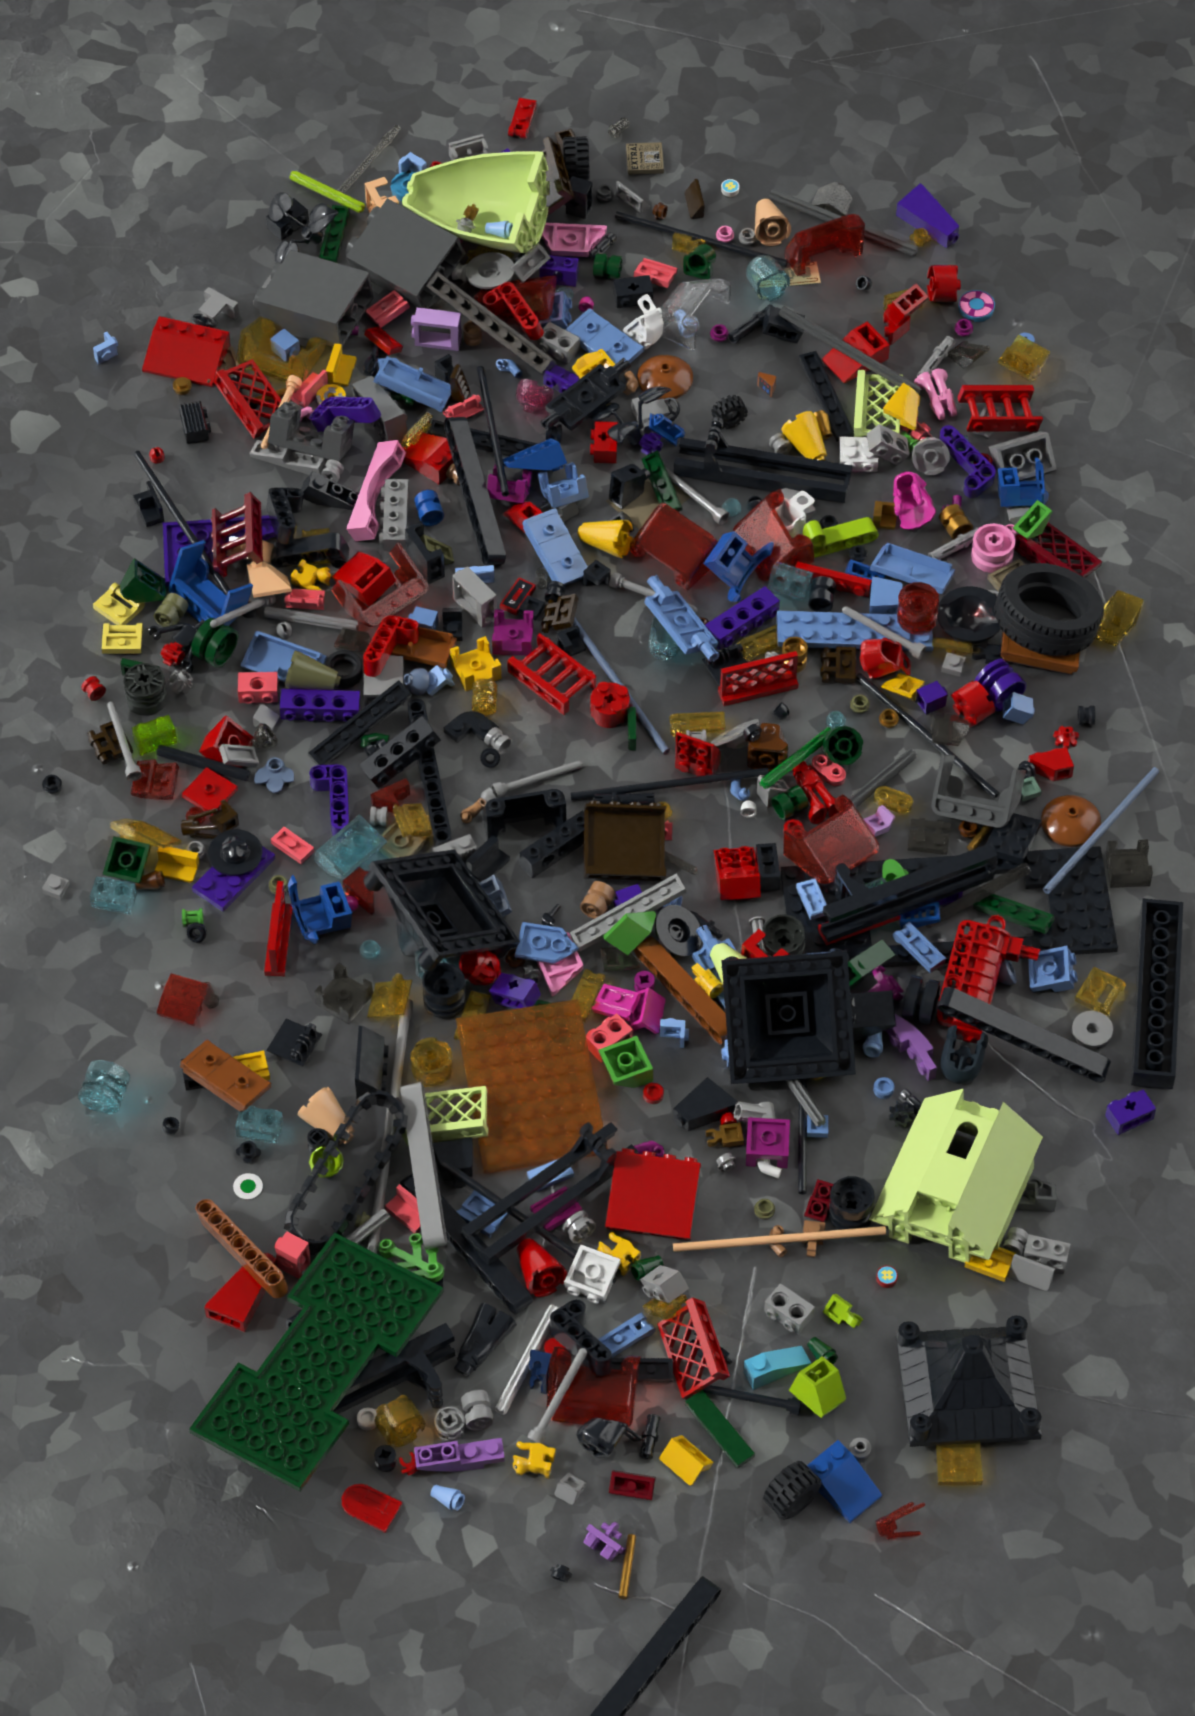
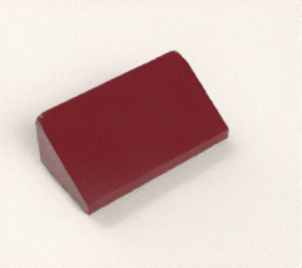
M612 1470L609 1493L652 1500L656 1477Z

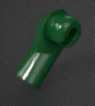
M391 392L392 400L405 402L406 406H413L415 404V400L400 393Z

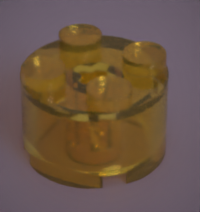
M434 1037L418 1041L410 1054L411 1071L414 1078L418 1082H422L424 1087L436 1086L449 1080L453 1070L450 1046L446 1042H441Z
M400 1395L396 1400L388 1404H382L376 1409L377 1415L374 1423L386 1443L390 1446L394 1444L395 1447H402L413 1442L418 1437L416 1433L420 1429L423 1431L425 1428L424 1418L412 1400L406 1395Z

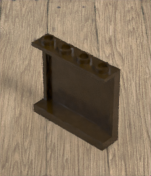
M548 136L543 140L545 149L541 152H544L548 165V171L545 172L546 181H550V195H546V206H549L548 215H550L574 198L560 144Z
M600 801L586 803L584 807V879L664 881L666 878V806H661L660 803L641 805L639 802L621 805V802L616 801L609 802V804H601Z

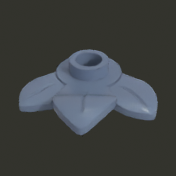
M273 757L268 760L265 767L258 769L254 781L255 784H266L270 792L278 793L282 790L284 782L291 783L294 781V773L290 768L285 767L284 762L280 758Z

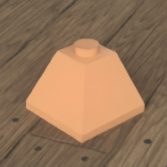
M253 561L251 564H247L249 583L253 585V598L292 592L288 577L269 563L260 562L256 564Z

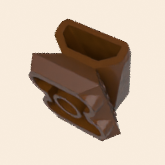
M762 723L760 725L762 729L760 738L754 742L748 741L747 765L750 769L768 767L770 772L787 759L789 747L778 724Z

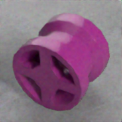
M648 971L638 972L634 978L635 992L648 987L654 990V975Z

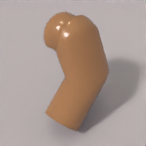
M479 798L473 805L462 810L460 814L462 822L470 823L472 818L476 817L484 809L487 802L483 798Z
M780 1225L774 1226L769 1236L784 1234L783 1227ZM781 1243L768 1244L779 1257H783L787 1253V1249Z

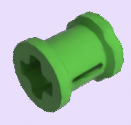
M203 908L193 911L182 909L183 927L195 922L204 925Z

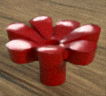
M1060 726L1058 731H1055L1053 737L1057 738L1055 745L1060 746L1063 744V748L1067 747V749H1069L1070 745L1076 747V739L1079 738V733L1074 732L1073 727Z

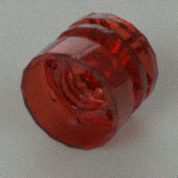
M913 582L901 589L898 595L897 622L903 630L911 634H924L930 632L936 626L938 621L939 595L935 588L926 583Z

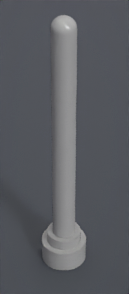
M667 469L671 481L712 513L714 521L719 525H723L730 516L728 511L724 508H716Z
M614 572L611 576L610 587L616 589L624 587L645 596H653L655 594L654 590L625 580V577H622L620 573ZM688 604L691 607V609L696 613L697 607Z
M275 595L258 597L257 600L212 620L210 625L215 628L260 606H271L276 601Z
M847 606L842 608V612L892 641L899 642L918 660L923 656L926 650L924 644L920 642L912 643Z
M112 701L108 702L107 707L127 765L125 770L127 780H139L142 777L140 767L134 763L115 703Z
M576 761L507 784L497 782L492 784L491 788L496 798L505 797L508 791L580 769L583 763Z
M581 1348L578 1351L539 1425L534 1427L533 1430L531 1429L527 1435V1438L536 1443H544L546 1439L544 1437L546 1435L545 1430L587 1355L585 1348Z

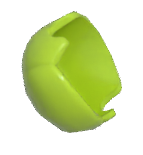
M321 1146L310 1155L309 1164L311 1170L319 1158L324 1159L322 1154L326 1147ZM341 1152L337 1158L330 1157L325 1166L329 1171L326 1175L320 1174V1178L333 1177L342 1169L344 1159Z

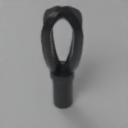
M377 345L374 346L372 353L363 364V374L365 376L374 377L377 373V362L381 348ZM373 361L374 365L372 369L368 372L367 370Z

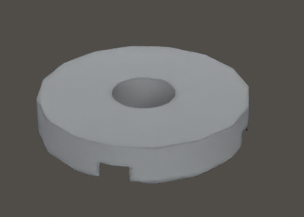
M1085 1011L1074 1019L1071 1031L1077 1044L1088 1049H1097V1047L1106 1046L1111 1041L1113 1025L1110 1019L1103 1013ZM1094 1027L1098 1032L1090 1033L1087 1028Z

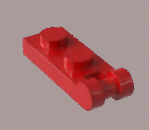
M519 98L508 129V136L514 137L515 135L520 136L522 139L527 138L537 106V100Z

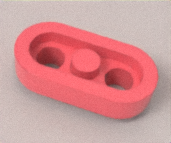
M818 754L812 758L811 766L813 770L828 784L840 786L845 782L846 772L839 764L833 763L825 754Z

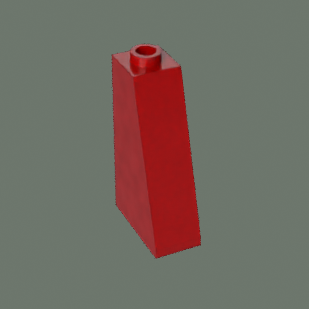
M264 1253L265 1256L278 1268L277 1258H275L273 1255L269 1253ZM242 1266L206 1303L204 1307L206 1317L245 1332L266 1290Z

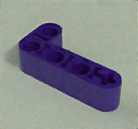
M329 397L312 412L309 419L317 432H324L325 428L330 426L337 416H346L354 420L355 423H372L381 417V412L370 397Z
M950 425L942 427L939 439L946 444L950 456L969 474L964 481V494L968 498H976L994 483L995 468L956 428ZM976 461L977 464H971L970 462ZM983 474H989L990 476L985 477ZM969 485H975L976 488H970Z
M339 764L314 766L309 772L311 788L315 791H330L332 836L338 840H343L350 833L347 769Z

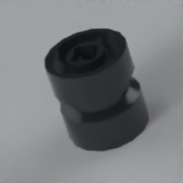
M819 576L812 580L808 606L813 611L829 612L832 610L836 591V582L832 578Z

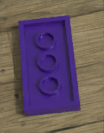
M262 846L263 854L259 865L251 872L241 876L224 875L212 866L192 886V891L224 912L275 860V854Z

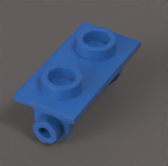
M650 413L649 429L674 446H677V439L685 436L684 429L675 423L672 424V421L663 414L654 415Z

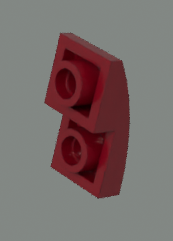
M817 1179L804 1217L825 1222L829 1213L832 1183Z

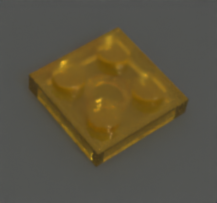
M980 1443L936 1445L938 1485H982Z

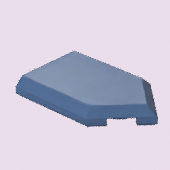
M522 922L519 934L520 943L516 947L515 958L555 964L578 951L579 948L570 940L563 928Z

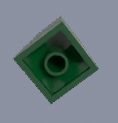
M134 558L120 583V593L125 599L131 600L134 603L162 601L165 599V578Z
M113 836L102 875L140 884L151 845Z

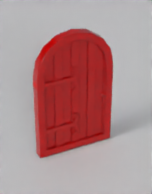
M354 1484L348 1487L343 1492L341 1498L342 1507L347 1514L386 1533L402 1506L401 1501L365 1484Z

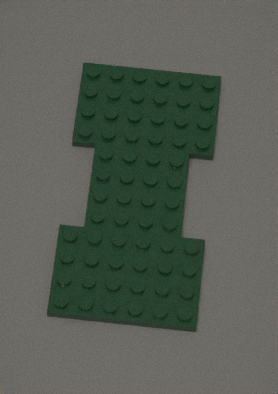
M334 1232L287 1296L288 1302L302 1308V1311L257 1372L239 1362L189 1428L190 1434L301 1492L349 1425L348 1419L333 1412L378 1348L398 1357L444 1293L443 1287Z

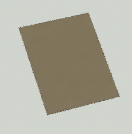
M649 479L645 480L643 494L623 509H620L609 499L606 500L619 513L623 511L627 514L632 524L643 533L665 517ZM672 482L681 504L691 498Z

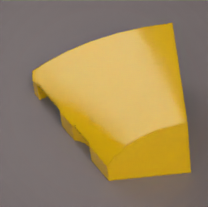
M902 383L883 407V412L899 419L900 425L915 431L920 396L913 388Z

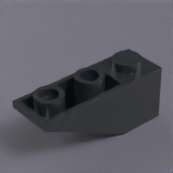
M314 471L303 482L301 489L304 492L303 499L315 505L347 510L354 509L359 495L358 492Z

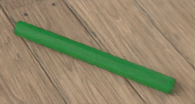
M825 728L761 778L760 786L768 789L823 746L824 737L831 728Z

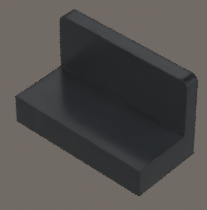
M492 835L466 860V866L473 876L481 882L495 875L510 861V856L499 849V839Z

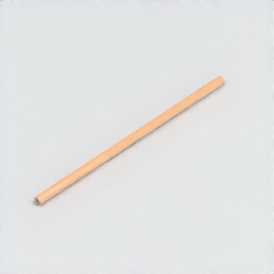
M886 1226L673 1243V1252L886 1235Z

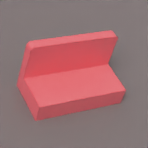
M322 370L319 375L312 372L302 383L300 389L293 393L291 401L304 408L309 406L316 398L317 391L321 387L328 385L327 371Z
M399 1184L396 1187L397 1195L385 1205V1210L410 1231L418 1233L421 1231L417 1198Z

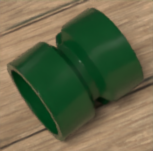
M597 252L593 265V276L604 277L607 275L609 279H620L623 257L616 255L608 257L607 254Z
M798 785L787 789L786 793L781 792L771 798L773 809L781 820H786L793 816L794 812L799 813L809 807L806 794Z

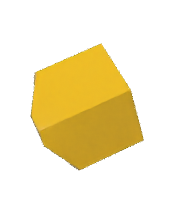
M599 349L596 352L587 353L578 358L572 370L581 379L599 364L607 368L614 366L615 363L603 349Z
M898 673L896 677L886 681L881 687L915 702L917 689L923 687L925 681Z

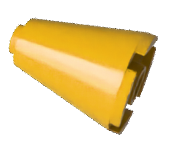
M812 411L802 412L796 415V420L793 422L788 420L782 426V433L805 458L826 460L827 452L816 415Z
M629 520L584 522L579 526L577 534L580 541L615 557L623 558L622 555L626 556L631 548L633 537L629 536L630 530L633 531V527Z

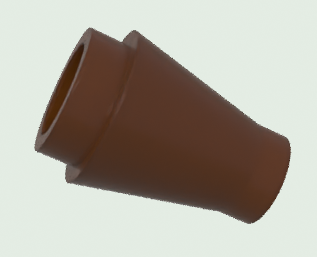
M155 870L143 875L140 884H134L136 890H160L161 887H165V879L162 871L157 872Z

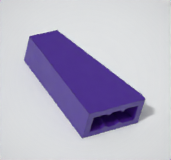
M921 183L897 203V217L945 248H948L958 240L959 225Z

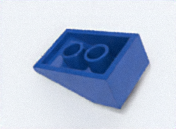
M552 438L503 459L504 466L508 468L552 470L553 472L562 469L563 465L567 463L560 443Z
M839 1440L807 1465L822 1480L818 1492L849 1523L882 1497L881 1492L854 1455Z

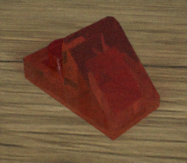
M405 778L371 793V805L379 809L387 807L388 812L400 814L398 800H403L410 795L408 780Z

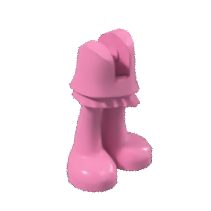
M938 368L932 371L931 376L929 372L920 374L914 380V384L918 385L921 390H926L930 399L929 405L931 410L939 420H944V410L948 411L950 417L957 416V409L953 393H951L952 390L950 388L947 389L945 384L948 377L947 372L944 369ZM933 383L938 387V390L940 392L939 396L937 395Z

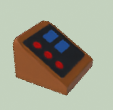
M758 372L757 386L770 397H773L776 389V376Z

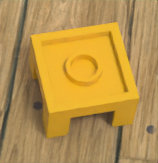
M486 636L477 639V649L460 654L459 646L450 649V663L465 691L502 679L501 664L498 658L495 661L492 658L490 644Z

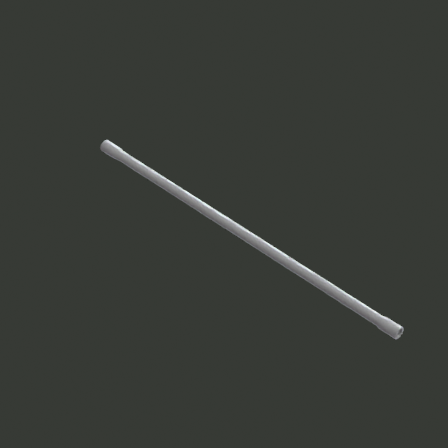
M402 999L400 1005L399 1026L389 1094L395 1098H399L409 1022L413 1008V1001L411 999ZM388 1108L386 1111L381 1153L388 1146V1143L385 1141L387 1135L394 1136L395 1130L393 1121L396 1117L395 1114L392 1115ZM390 1159L384 1169L379 1168L381 1173L376 1182L372 1216L381 1209H384ZM381 1226L372 1232L368 1239L367 1249L376 1254L378 1252Z

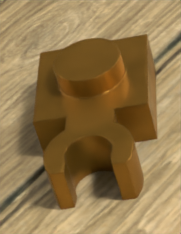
M740 1123L719 1125L720 1131L715 1129L706 1130V1137H714V1139L707 1141L709 1147H714L722 1142L723 1147L744 1145Z

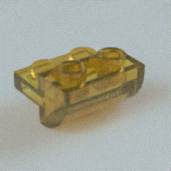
M1018 334L1010 348H1006L998 360V364L1032 382L1040 375L1041 368L1051 353Z

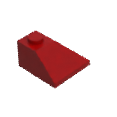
M226 715L206 735L199 752L206 758L223 762L219 750L222 744L252 747L255 738Z

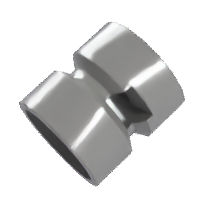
M474 1390L467 1392L461 1397L462 1409L465 1413V1423L469 1430H483L492 1426L494 1417L492 1409L489 1408L491 1403L487 1391Z

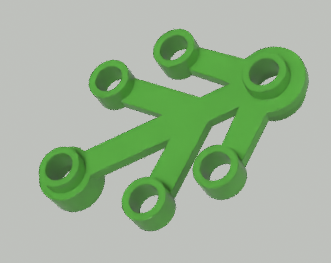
M414 1233L409 1237L410 1244L413 1247V1255L397 1248L390 1239H384L380 1242L379 1251L382 1257L388 1259L395 1256L405 1261L396 1264L407 1270L413 1268L420 1269L412 1272L425 1277L431 1282H438L443 1278L444 1267L441 1263L437 1262L438 1247L426 1250L428 1263L422 1260L421 1245L423 1244L421 1234Z

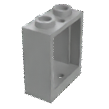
M468 566L458 570L452 576L453 599L483 628L494 621V609H497V595Z

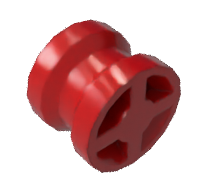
M96 676L87 678L81 686L83 692L88 693V698L91 701L100 699L106 692L105 686L100 684V680Z

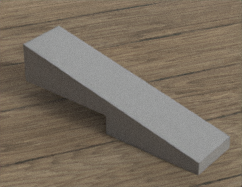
M260 440L256 441L249 453L252 458L310 475L312 471L321 475L327 462L326 458L274 444H269L267 449H262V441Z

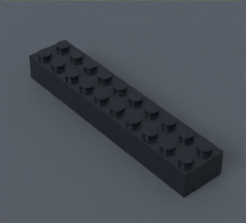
M1142 899L1131 1085L1163 1089H1173L1176 1077L1184 902Z

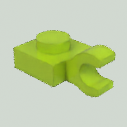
M836 1293L831 1296L822 1311L836 1323L842 1324L845 1321L853 1328L856 1325L860 1326L863 1321L861 1316L850 1312L853 1305Z

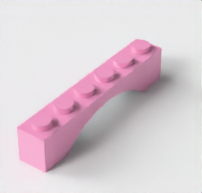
M398 440L378 442L346 528L354 541L375 539L380 525L375 514L377 497L381 487L385 484V479H389L401 467L406 454Z

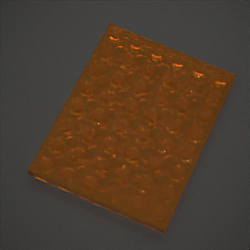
M578 999L456 1018L468 1088L487 1087L488 1136L477 1137L484 1174L550 1163L561 1158L573 1148L581 1136L579 1131L584 1124L589 1122L593 1126V1134L604 1127ZM482 1093L474 1094L470 1100L474 1103L478 1102L481 1099ZM478 1110L473 1113L474 1120L481 1119V1113ZM592 1151L585 1157L595 1156L596 1154Z

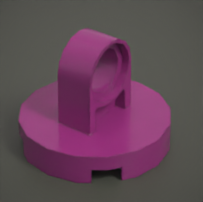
M880 965L877 966L872 973L878 983L868 992L891 990L893 992V999L900 1002L905 996L902 987L892 975L888 976L883 973L886 970Z

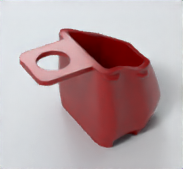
M883 638L867 639L861 643L860 662L870 679L879 678L900 669L906 675L911 674V661L902 651V645L899 642ZM903 659L907 662V669L904 666Z

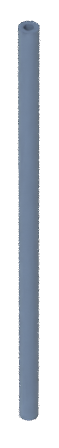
M574 618L573 626L578 625L580 638L612 683L624 686L583 627ZM629 693L630 707H636L637 718L664 755L669 753L670 749Z
M1156 767L1150 770L1043 888L1046 894H1049L1159 774V770Z

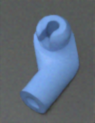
M498 359L496 361V367L500 371L511 372L515 378H519L523 374L513 360Z
M741 779L731 780V794L739 801L747 800L750 796L749 789L746 790V788L740 787Z

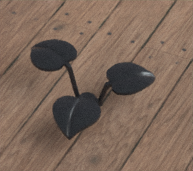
M284 192L276 194L269 207L270 219L279 222L286 216L303 228L302 236L304 240L281 242L275 252V264L277 262L282 263L290 250L299 252V247L295 243L309 244L311 242L319 244L323 239L322 230L336 217L338 211L324 203H320L312 209L309 216L311 222H309V226H305L287 213L293 207L292 198Z
M656 386L643 391L638 396L640 400L638 402L639 424L636 421L624 423L616 412L620 406L614 402L605 405L592 415L590 419L601 421L614 415L620 424L612 426L607 431L609 437L621 444L626 437L630 445L639 444L643 437L641 429L644 428L642 425V404L651 403L672 390L668 387Z

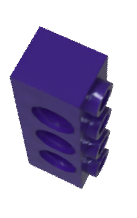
M764 586L705 624L718 641L716 648L722 650L725 647H729L735 640L746 636L755 627L758 628L769 618H774L777 611H779L780 600Z
M281 689L280 716L284 720L347 722L360 711V691Z

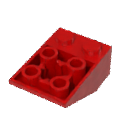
M868 321L851 330L842 339L845 343L879 363L889 359L890 344ZM835 348L822 358V361L844 384L856 378L858 370H865V372L870 370Z
M359 551L331 577L367 606H371L396 582L390 567L378 558Z
M677 732L675 768L681 772H688L696 776L715 774L721 763V751L714 744Z
M741 846L739 848L713 850L720 900L761 897L760 873L754 847Z

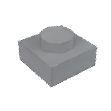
M947 652L941 672L960 677L966 657Z
M50 874L42 887V893L61 900L70 885L69 880Z

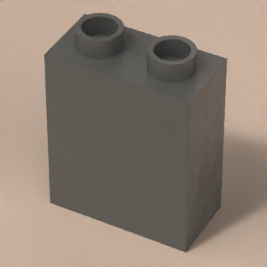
M387 198L381 208L376 206L371 210L367 218V227L361 236H354L349 241L346 248V258L351 267L369 272L371 282L390 293L395 290L408 303L417 308L427 309L437 295L426 287L437 271L448 279L466 252L457 236Z
M290 250L282 263L277 262L271 272V280L267 287L258 289L254 298V307L260 312L263 327L277 331L285 329L294 336L334 347L335 343L342 344L343 347L374 298L370 274L367 271Z

